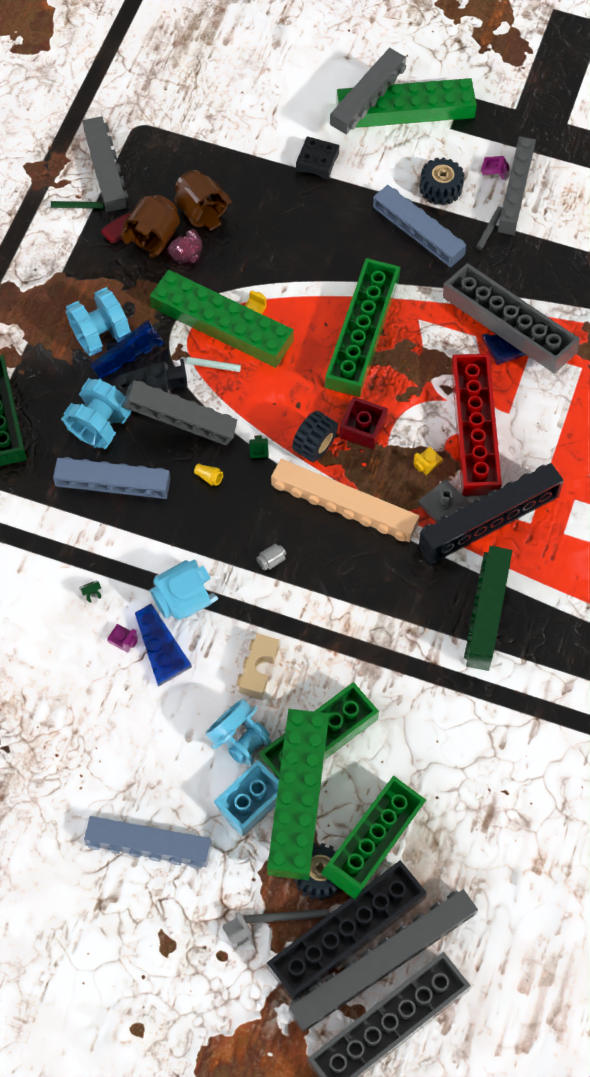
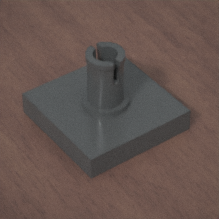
M447 479L418 501V505L436 523L441 517L454 514L460 507L465 508L471 505Z

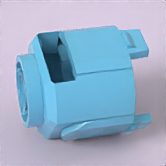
M195 559L191 561L184 560L155 576L153 581L155 587L150 589L151 596L165 619L171 616L178 620L187 618L218 600L214 593L208 595L203 584L210 580L211 577L204 565L198 567Z

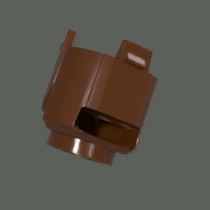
M191 170L184 173L175 184V191L177 193L174 202L192 225L196 227L206 226L210 231L221 225L218 218L225 212L228 204H231L232 201L216 181L199 171Z
M160 195L142 197L124 222V229L120 234L124 243L129 244L132 240L139 247L150 251V258L158 256L180 223L177 208L169 199Z

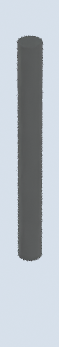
M328 909L244 915V920L248 924L325 918L328 916Z

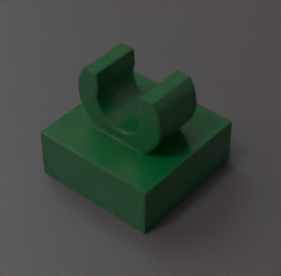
M254 435L255 439H249L250 458L269 457L268 438L262 439V435Z
M98 580L79 587L83 596L86 595V600L89 603L92 602L90 599L92 593H96L98 599H101V593L98 590L102 588Z

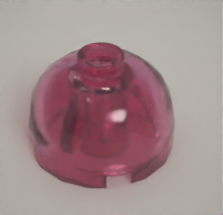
M192 229L185 232L187 236H179L167 248L168 254L178 263H194L200 258L199 254L203 247L202 240L196 230Z

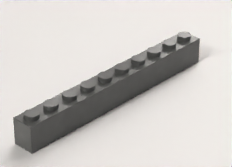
M462 889L459 892L457 890L451 892L447 896L446 901L443 903L439 901L432 905L430 912L425 915L423 913L417 915L412 920L414 923L408 927L406 925L401 926L395 931L396 935L391 938L387 936L378 943L379 946L374 950L369 948L360 955L361 959L356 962L354 960L348 962L343 966V971L338 974L334 972L325 979L326 982L321 986L316 984L307 991L308 995L303 998L299 996L290 1002L291 1006L288 1007V1012L301 1032H306L477 915L478 908L466 891Z

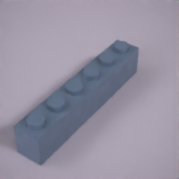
M387 184L373 197V208L450 268L465 255L466 244L462 239L454 236L449 229L441 226L436 219L428 216L423 209L415 206L410 199L402 196L397 189Z
M70 457L57 458L53 479L55 486L167 499L170 472L164 468L153 469L145 466H129L123 463L118 465L110 464L106 461L92 462L88 459L74 460Z
M94 816L89 817L84 837L85 844L93 850L104 848L114 854H120L121 852L129 853V856L135 858L146 856L152 861L160 862L162 859L169 861L173 865L189 864L194 869L207 868L212 847L211 838Z

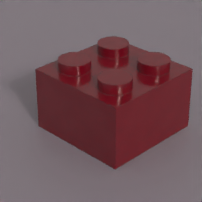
M353 396L340 425L339 438L374 450L387 421L388 408Z

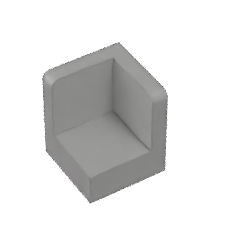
M240 912L236 914L237 918L222 926L233 949L252 939V933Z

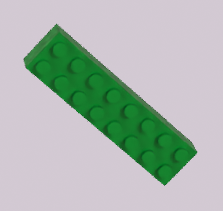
M472 78L390 85L384 96L379 97L375 106L367 111L366 116L358 121L355 128L475 118L477 104ZM353 88L337 89L336 104L338 105Z
M368 258L365 259L325 376L326 389L357 397L361 396L400 277L399 266Z
M170 270L165 273L150 295L151 308L275 368L294 341V329Z
M288 709L267 866V875L302 880L310 879L329 713Z

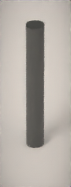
M497 207L476 245L477 250L483 249L501 216L502 207Z

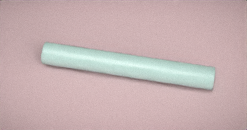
M187 357L186 364L235 372L241 371V365L193 357Z

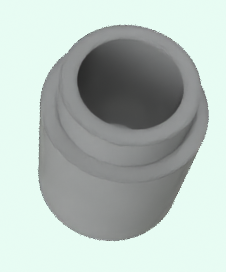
M273 544L259 553L260 556L257 557V561L263 570H270L285 560L286 551L281 545Z

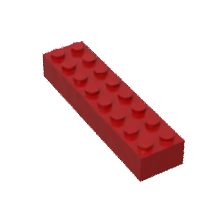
M457 354L452 356L451 372L461 491L463 496H487L491 491H498L502 487L490 354Z

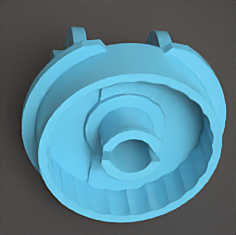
M243 698L225 711L205 733L212 742L211 748L216 749L225 743L229 748V754L235 761L251 766L254 763L251 755L255 752V749H258L261 745L267 747L272 743L267 729L258 722L254 723L251 719L258 707L256 705L251 707ZM242 724L247 731L236 741L232 736L236 733L235 730Z

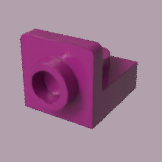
M504 156L485 157L481 167L483 175L499 174L502 180H506L507 174L510 171V165Z
M116 624L108 636L107 642L128 653L130 648H134L138 642L137 631L133 628L130 631Z

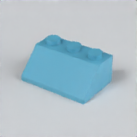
M257 760L213 802L228 823L243 837L275 807L279 780Z

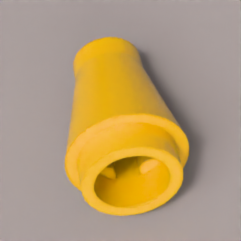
M197 464L194 469V474L201 477L211 486H217L222 481L223 472L219 468Z

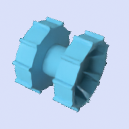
M107 287L94 293L97 309L90 313L86 311L84 305L80 304L79 301L66 306L67 310L65 312L76 339L89 356L102 351L101 347L103 345L99 334L107 330L117 342L130 337L131 330L127 318L113 292L108 290Z
M88 378L79 393V396L85 402V406L83 404L71 403L61 420L64 421L68 428L67 430L71 431L80 441H84L94 448L106 449L116 434L110 422L124 424L132 410L123 407L126 396L117 390L115 386L101 379Z

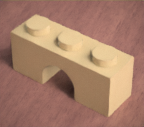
M258 633L255 640L251 639L249 645L251 652L249 657L244 659L243 668L245 669L243 675L239 674L236 684L239 686L240 694L262 700L268 683V675L258 672L256 668L261 663H275L280 648L279 639Z

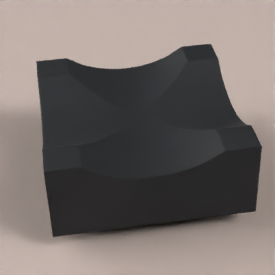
M307 136L296 161V171L313 173L329 180L332 168L339 155L340 145Z

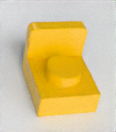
M251 290L249 292V299L244 306L262 314L267 307V298L262 293Z
M429 447L421 454L416 453L413 463L418 471H422L427 475L443 462V458Z

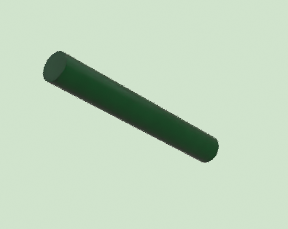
M51 201V208L104 209V202Z

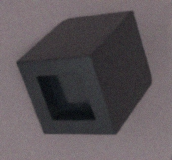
M180 359V366L168 368L170 389L188 386L184 359Z

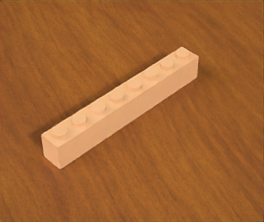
M282 458L271 476V485L277 490L287 491L296 498H304L313 505L323 506L330 512L340 513L345 518L359 521L366 527L376 528L380 533H388L399 541L410 542L419 524L420 516Z

